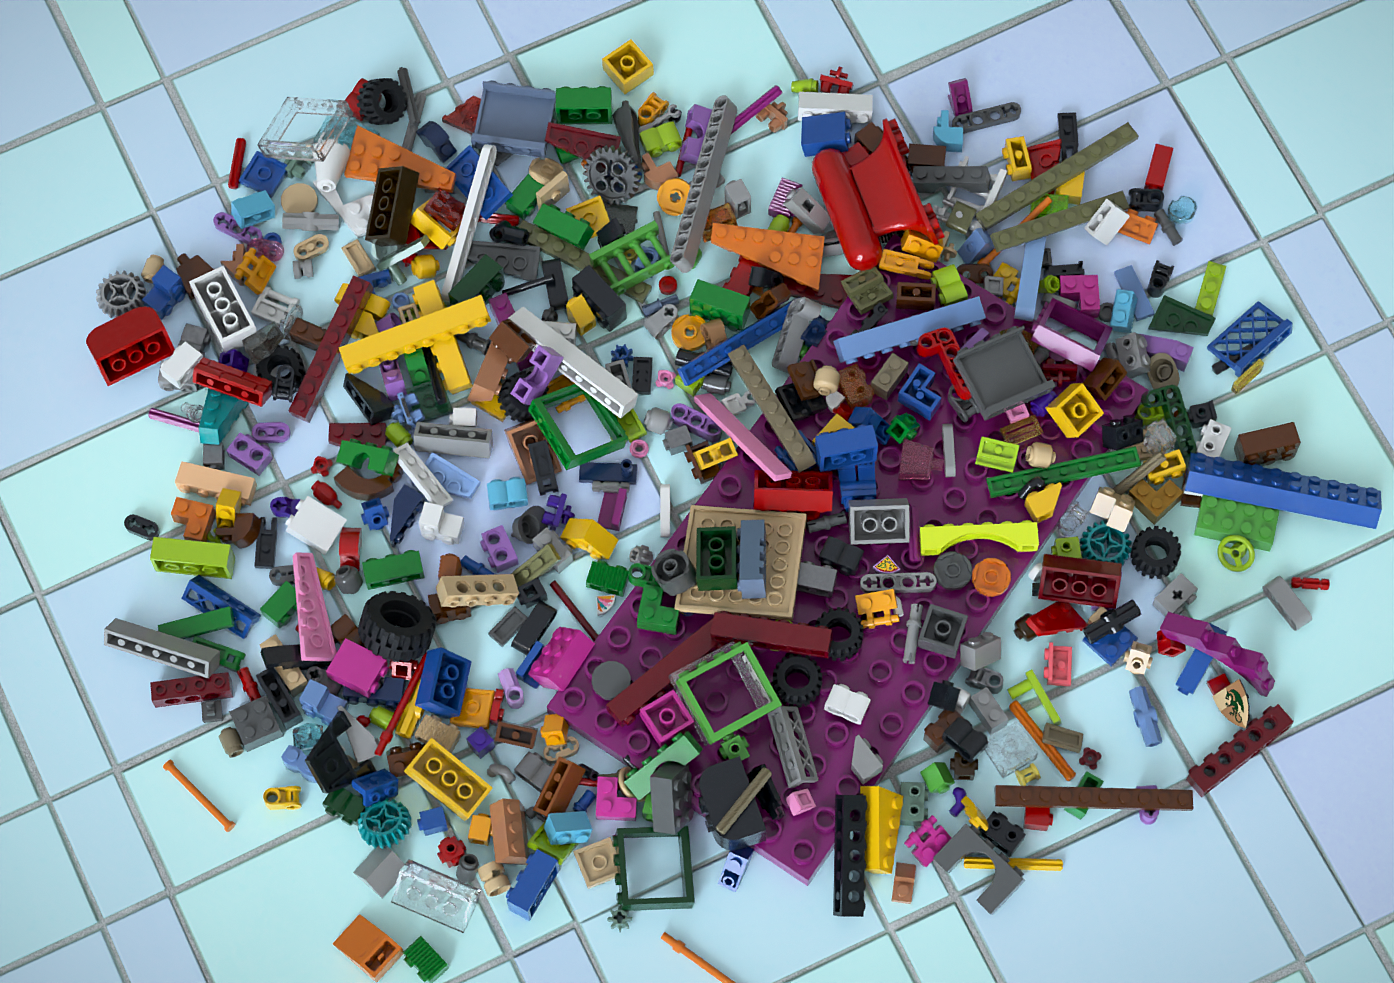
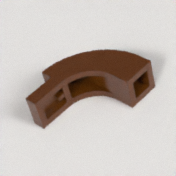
M397 463L393 477L380 475L376 478L366 479L358 476L349 466H346L333 478L335 485L346 495L357 500L369 501L378 497L380 499L394 492L392 483H397L404 473L401 466Z

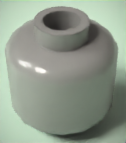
M654 407L651 410L648 409L643 424L646 425L648 431L662 435L666 430L669 431L671 429L673 420L670 419L668 411Z

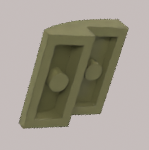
M876 267L871 270L860 271L841 281L844 290L861 315L872 310L878 303L881 302L883 304L894 298L892 291L886 285L883 276Z

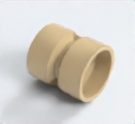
M491 861L477 870L481 881L485 882L484 889L488 897L500 895L511 888L508 876L504 875L505 869L502 863Z

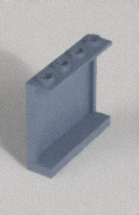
M492 80L483 81V92L475 132L472 133L471 137L472 147L482 149L485 144L496 146L498 152L545 158L548 145L545 142L548 122L552 123L556 92L549 88L539 89L529 85L517 86L513 83L503 84Z

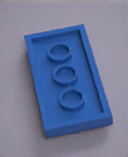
M471 145L466 147L446 167V169L456 174L455 185L467 199L480 157ZM493 170L480 215L485 220L490 218L513 196Z

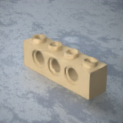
M513 574L441 576L436 586L441 607L510 605L514 603L519 594Z

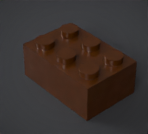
M1290 422L1239 434L1233 449L1237 461L1250 465H1271L1278 460L1288 461L1293 459L1301 441L1295 423Z

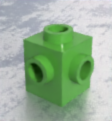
M731 733L723 738L724 741L720 742L722 747L719 750L724 759L728 758L730 760L740 756L742 761L750 756L746 749L749 745L744 736L740 737L739 734L734 735ZM737 745L736 750L732 751L731 747Z

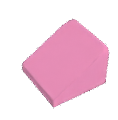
M808 789L792 792L786 798L793 816L816 807Z

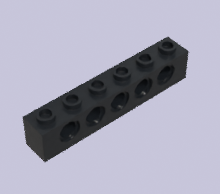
M835 794L833 916L864 917L866 907L864 901V891L866 889L864 871L866 870L865 851L867 848L865 831L867 829V821L865 820V812L867 810L866 795ZM851 811L854 812V817L852 820L850 818ZM851 831H853L854 834L852 840L850 839ZM852 851L853 858L850 860L849 854ZM852 871L853 877L850 880L849 873ZM850 892H852L851 900H849L848 897Z

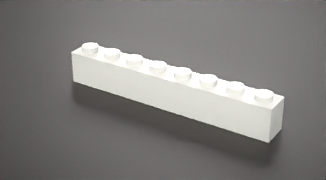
M521 307L508 318L521 329L518 335L521 336L525 332L536 343V346L532 349L533 352H535L538 345L551 347L564 358L557 370L619 418H622L635 407L638 394L633 389L621 382L619 378L612 375L603 366H600L590 356L583 353L560 333L549 327L547 323L536 317L531 311Z

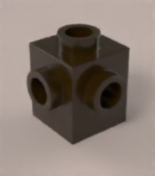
M955 752L954 757L950 758V770H954V780L973 781L975 770H978V759L970 763L958 752Z

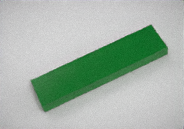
M229 606L158 625V631L181 639H188L234 627L233 610Z

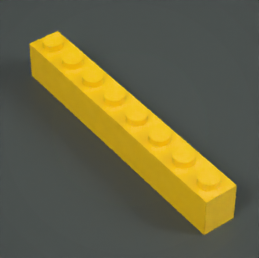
M482 295L344 345L339 347V351L348 373L356 374L364 368L376 367L383 361L394 360L404 353L410 354L418 348L432 346L434 342L448 340L453 335L467 333L475 327H483L488 322H491V318Z

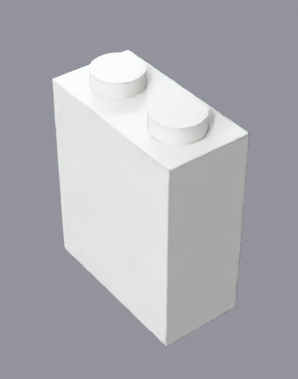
M307 496L305 500L301 499L297 504L296 509L298 511L296 515L293 516L291 514L285 523L288 526L286 532L326 555L347 519Z

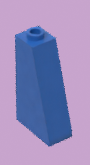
M1209 623L1215 633L1227 635L1226 631ZM1195 649L1175 684L1178 687L1177 691L1186 696L1189 693L1193 695L1214 658Z

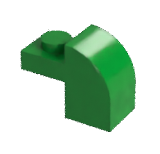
M422 347L416 349L413 353H404L413 387L430 383L431 380Z

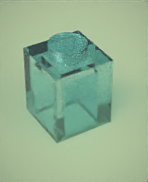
M306 723L292 729L294 746L302 750H312L323 734V725Z

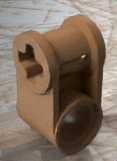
M720 318L700 325L707 351L727 339L725 327Z

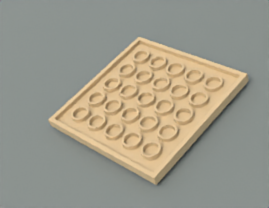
M691 505L684 552L695 569L697 528L736 526L737 531V528H741V520L764 519L766 527V598L742 599V593L738 589L698 591L696 581L693 587L677 594L675 610L703 614L728 611L732 615L747 614L753 618L767 617L769 619L793 621L807 514Z

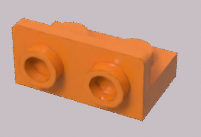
M1128 208V211L1125 212L1130 217L1118 233L1150 245L1159 224L1155 223V218L1148 215L1142 218L1138 216L1139 212Z

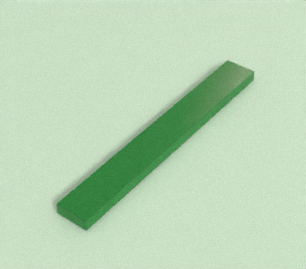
M1135 446L1051 464L1048 468H1032L986 478L990 498L1018 493L1035 476L1045 480L1044 487L1051 483H1065L1141 466V461Z

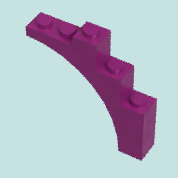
M1171 612L1167 613L1160 627L1166 638L1193 647L1217 659L1248 681L1261 696H1268L1274 687L1275 680L1268 671L1269 662L1263 653L1242 648L1234 637L1215 633L1208 622Z

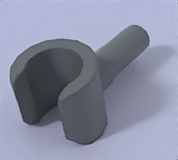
M534 806L529 807L525 811L526 816L530 820L537 817L542 822H545L547 819L534 811Z

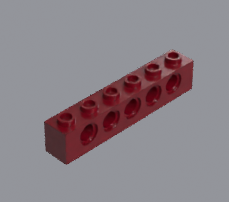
M1279 704L1275 707L1269 706L1263 711L1261 718H1254L1248 723L1249 727L1246 730L1240 729L1233 735L1234 739L1232 741L1222 743L1218 747V752L1208 754L1203 759L1204 763L1200 766L1196 764L1188 771L1189 775L1186 780L1201 797H1204L1291 728L1294 721ZM1264 723H1271L1273 729H1267ZM1255 734L1258 737V740H1251L1249 735ZM1240 746L1244 752L1239 753L1235 751L1234 747ZM1219 758H1226L1229 764H1222ZM1209 769L1214 775L1207 776L1204 770Z

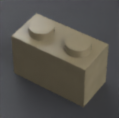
M892 353L872 380L870 391L887 401L907 373L908 362Z

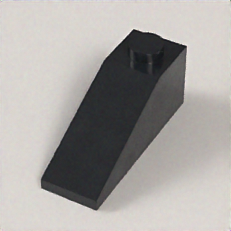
M346 373L343 387L368 422L374 425L391 419L394 409L392 401L383 392L354 375Z

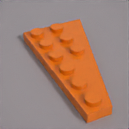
M357 125L350 156L344 172L346 178L376 182L379 168L404 166L419 173L417 188L453 192L457 177L454 172Z
M713 223L712 244L729 252L743 256L742 258L752 260L771 271L779 272L784 277H789L801 285L804 284L812 288L814 291L818 292L825 236Z

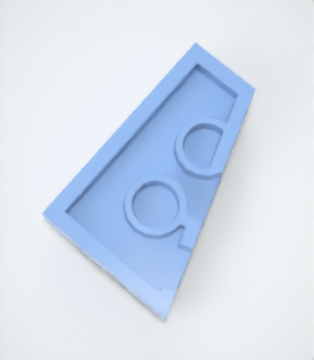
M433 452L425 462L427 468L448 494L471 499L481 483Z

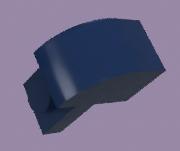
M429 121L416 131L424 145L431 147L441 162L444 163L458 152L449 140V135L436 122Z

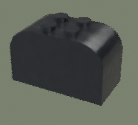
M740 756L708 767L702 773L699 782L700 797H698V805L701 813L706 814L705 825L708 833L712 832L719 846L731 851L740 850L766 841V828L755 797L725 834H721L716 829L718 823L750 785Z

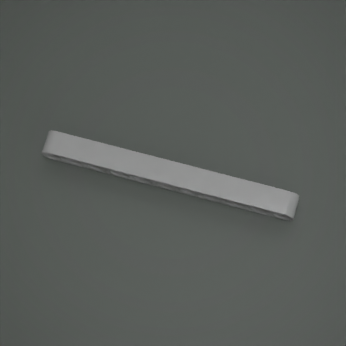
M726 95L719 96L714 102L670 256V261L682 273H687L694 267L738 110L737 106Z

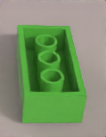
M1202 495L1194 535L1218 541L1230 535H1240L1249 540L1254 549L1270 552L1274 542L1279 510ZM1230 541V542H1228V543L1235 544L1236 542H1239V541Z

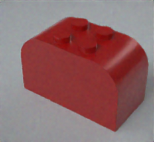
M150 307L132 309L94 328L86 338L88 349L107 386L117 383L173 355L175 350L165 326L156 311Z

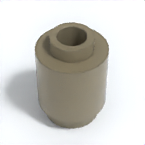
M227 727L221 730L218 738L225 753L230 758L244 752V745L237 729Z

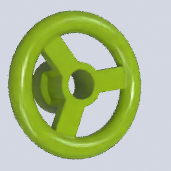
M1230 535L1222 539L1218 545L1217 555L1225 568L1234 572H1241L1247 570L1253 564L1255 559L1254 547L1246 538L1240 535ZM1230 541H1239L1231 548L1225 546ZM1248 549L1249 559L1243 565L1241 559L1246 555ZM1223 552L1231 555L1235 560L1236 566L1226 561Z

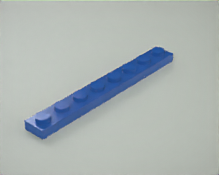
M793 300L677 368L684 385L692 384L730 361L728 353L740 346L745 345L746 349L749 350L782 330L789 305Z

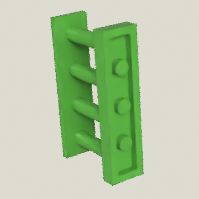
M655 220L589 254L590 263L593 268L597 266L602 267L612 284L610 287L618 296L665 269L670 270L675 266L670 261L671 255H667L657 238L659 228ZM647 240L651 241L661 257V260L651 264L640 246L641 243ZM634 249L645 268L635 273L624 252ZM614 257L618 258L628 274V277L621 281H618L607 263L608 260Z

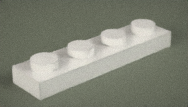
M408 443L392 451L399 455L397 463L430 503L446 507L453 502V498Z

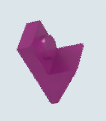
M963 78L948 82L950 91L948 99L954 116L973 112L968 80Z

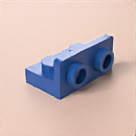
M384 768L352 780V787L363 795V805L368 807L378 803L379 800L385 801L386 798L390 799L397 796L398 778Z

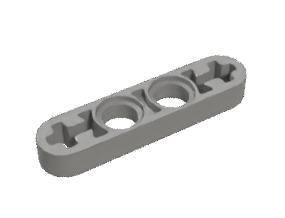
M928 572L867 574L861 578L860 588L864 593L895 589V593L931 592L935 589L937 580L934 574ZM909 578L914 584L911 587H905L902 582L904 579ZM916 578H919V582H925V579L928 578L932 583H930V586H926V583H919V587H916ZM891 579L894 585L891 588H886L883 585V581ZM867 580H870L872 583L871 588H867V585H865ZM877 580H880V588H877Z

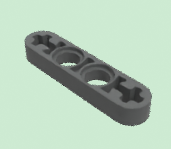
M1010 102L958 115L952 120V127H960L957 125V122L963 124L964 134L1012 122L1020 118L1021 107L1018 103ZM1010 109H1013V111H1016V114H1013L1012 112H1010ZM996 112L1000 115V118L994 120L990 117V114ZM980 117L983 122L975 124L972 119Z

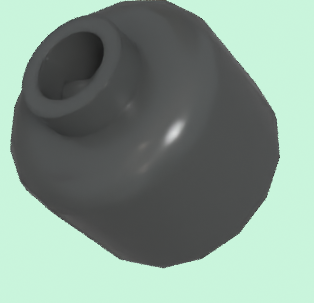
M345 565L336 571L334 580L343 594H355L360 590L363 579L354 566Z

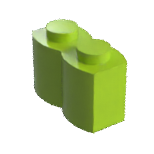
M667 122L639 133V140L645 153H649L653 158L661 156L664 152L677 151L682 145V139L674 122Z
M954 264L932 271L930 281L931 284H936L939 292L937 296L941 305L948 306L968 300L967 291Z

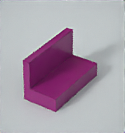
M619 488L618 493L604 492L597 522L603 528L620 531L627 500V489Z

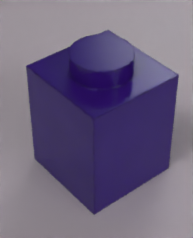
M482 726L466 738L468 746L479 759L495 748L494 740Z

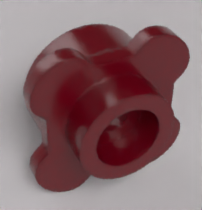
M1086 747L1083 750V756L1079 758V764L1086 765L1091 770H1095L1097 762L1101 759L1102 755L1100 752Z

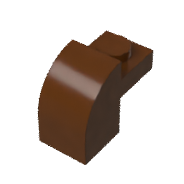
M236 513L234 528H216L215 535L223 543H233L239 549L246 548L257 539L262 520L254 513Z

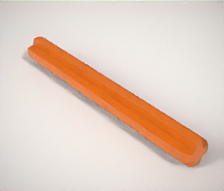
M1017 700L1013 701L1009 705V709L1067 781L1072 780L1076 776L1074 770L1054 746L1042 743L1043 732L1021 704Z

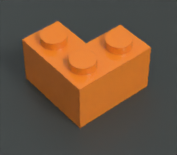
M176 496L171 516L174 522L187 525L183 535L185 540L207 542V534L211 531L216 511L213 505Z

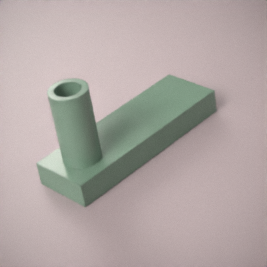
M424 235L383 257L376 265L379 271L387 268L397 285H402L407 281V278L397 265V262L425 248L430 241L427 235Z

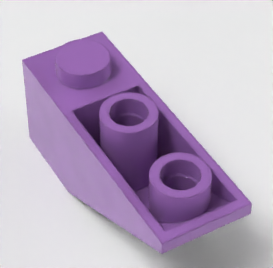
M397 358L381 362L379 367L388 399L391 401L398 400L397 394L401 392L407 395Z

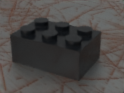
M590 265L572 278L573 297H578L582 294L593 315L598 319V324L603 329L606 328L611 332L627 319L626 303Z

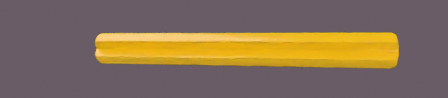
M964 857V868L995 869L989 857ZM1009 858L1010 861L1008 862L1013 868L1017 866L1020 870L1061 871L1063 869V861L1061 859Z

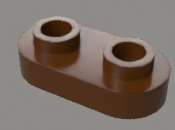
M961 264L956 268L962 276L964 272H969L966 278L975 284L983 283L984 277L981 274L984 271L987 272L986 276H993V270L987 264Z

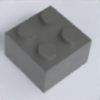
M930 604L917 647L955 659L968 616Z
M266 696L229 711L247 752L283 737Z

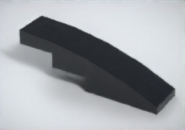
M300 644L262 648L260 652L266 669L282 666L283 670L299 667L300 671L308 670L313 666L319 668L326 667L332 662L302 661Z

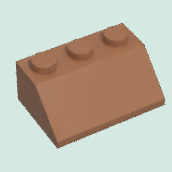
M491 341L467 401H492L494 394H499L502 387L499 384L500 379L505 380L508 369L505 367L507 363L511 365L512 361L506 357V353L493 345V341Z
M502 798L489 805L495 862L528 865L526 861L530 852L529 848L526 847L528 835L525 808L520 800Z

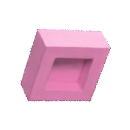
M1025 404L1006 411L1010 423L1029 418Z

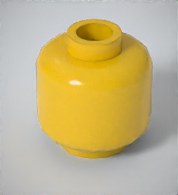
M432 254L417 255L411 261L412 274L416 275L418 279L434 278L437 271L440 270L439 261L435 260Z

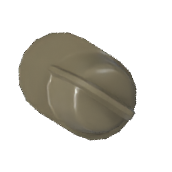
M1166 353L1153 355L1150 358L1151 363L1149 364L1151 371L1147 372L1152 388L1156 389L1167 385L1178 386L1180 377L1173 358ZM1170 389L1167 390V394L1172 393Z

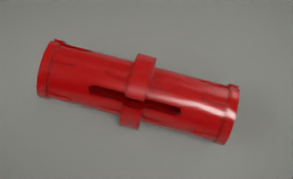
M243 667L239 669L237 674L244 686L243 691L247 693L250 701L261 698L262 696L257 688L258 684L252 678L249 668Z

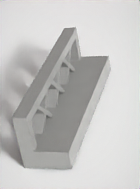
M780 706L768 713L788 788H795L802 783H815L819 781L798 707ZM788 712H792L794 721L789 718ZM793 731L798 734L799 740L794 736ZM799 749L804 753V758L800 755ZM804 768L809 771L810 777H806Z

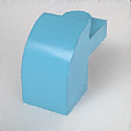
M941 110V117H937V126L933 127V140L937 146H946L947 152H962L963 127H948L949 110Z

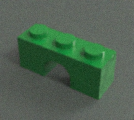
M350 439V441L342 440L336 462L343 466L361 470L363 462L369 458L367 469L378 474L393 477L399 455L392 452L393 448L382 445L381 448H378L376 444L366 442L364 445L359 440Z

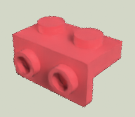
M1049 642L1048 648L1044 649V660H1048L1047 667H1044L1043 678L1047 679V685L1071 686L1072 647L1053 646V642Z

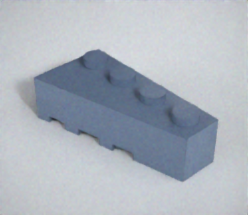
M764 519L741 520V528H737V537L740 540V545H737V554L740 557V562H737L739 574L737 588L742 593V599L766 598Z

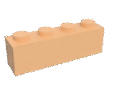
M181 461L175 479V484L179 491L183 493H197V495L204 498L210 496L218 500L222 488L241 491V506H251L257 487L255 478Z

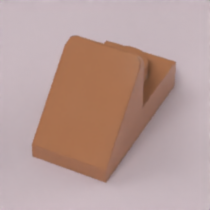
M236 244V251H233L232 254L233 261H220L227 273L240 286H244V276H242L241 280H238L234 275L237 266L242 263L246 252L244 244Z
M896 862L891 902L911 904L916 865Z

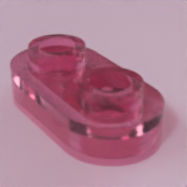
M254 238L246 247L247 252L250 248L256 247L258 249V252L255 254L257 258L264 255L274 262L279 261L284 255L283 245L276 241ZM271 251H275L276 255H273Z

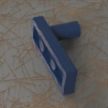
M624 459L621 464L587 462L580 465L579 483H593V481H601L603 483V481L619 482V484L628 482L630 485H636L637 464H632L629 459Z

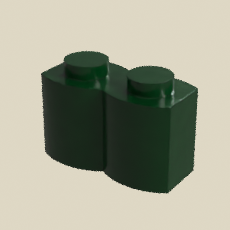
M344 788L328 793L322 803L327 814L333 817L335 815L342 817L341 821L349 826H352V824L358 826V819H360L361 813L365 812L363 798Z

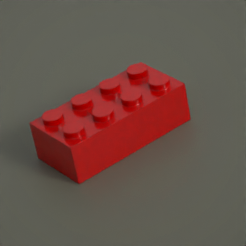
M764 470L754 471V510H778L781 512L788 510L799 512L818 511L821 513L832 511V472L802 471L799 473V471H791V478L774 481Z

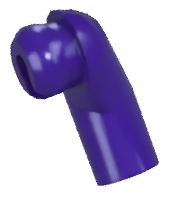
M960 787L954 788L952 792L956 803L949 810V813L954 817H957L965 808L960 801L965 795L967 796V793Z

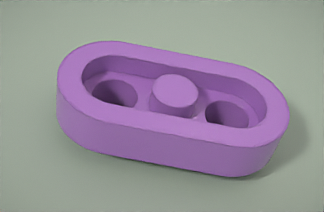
M283 422L258 423L252 428V436L258 443H283L291 435L289 426ZM261 432L265 433L264 436H259ZM284 432V435L279 436L278 433Z

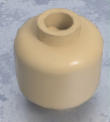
M823 366L816 371L814 388L819 391V394L828 396L838 390L840 374L836 368Z
M1035 442L1028 446L1026 450V461L1032 467L1048 468L1051 463H1054L1056 453L1053 452L1050 444Z

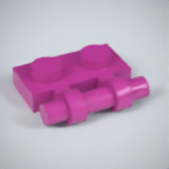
M933 815L927 820L924 819L921 822V826L915 832L912 831L908 835L909 838L904 842L908 848L913 844L916 846L911 853L923 867H927L934 860L933 857L952 838L941 825H938L935 829L933 828V825L937 822ZM927 832L929 835L921 841L920 838Z

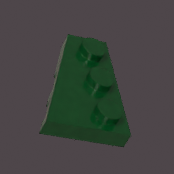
M1164 295L1148 329L1208 336L1216 318Z

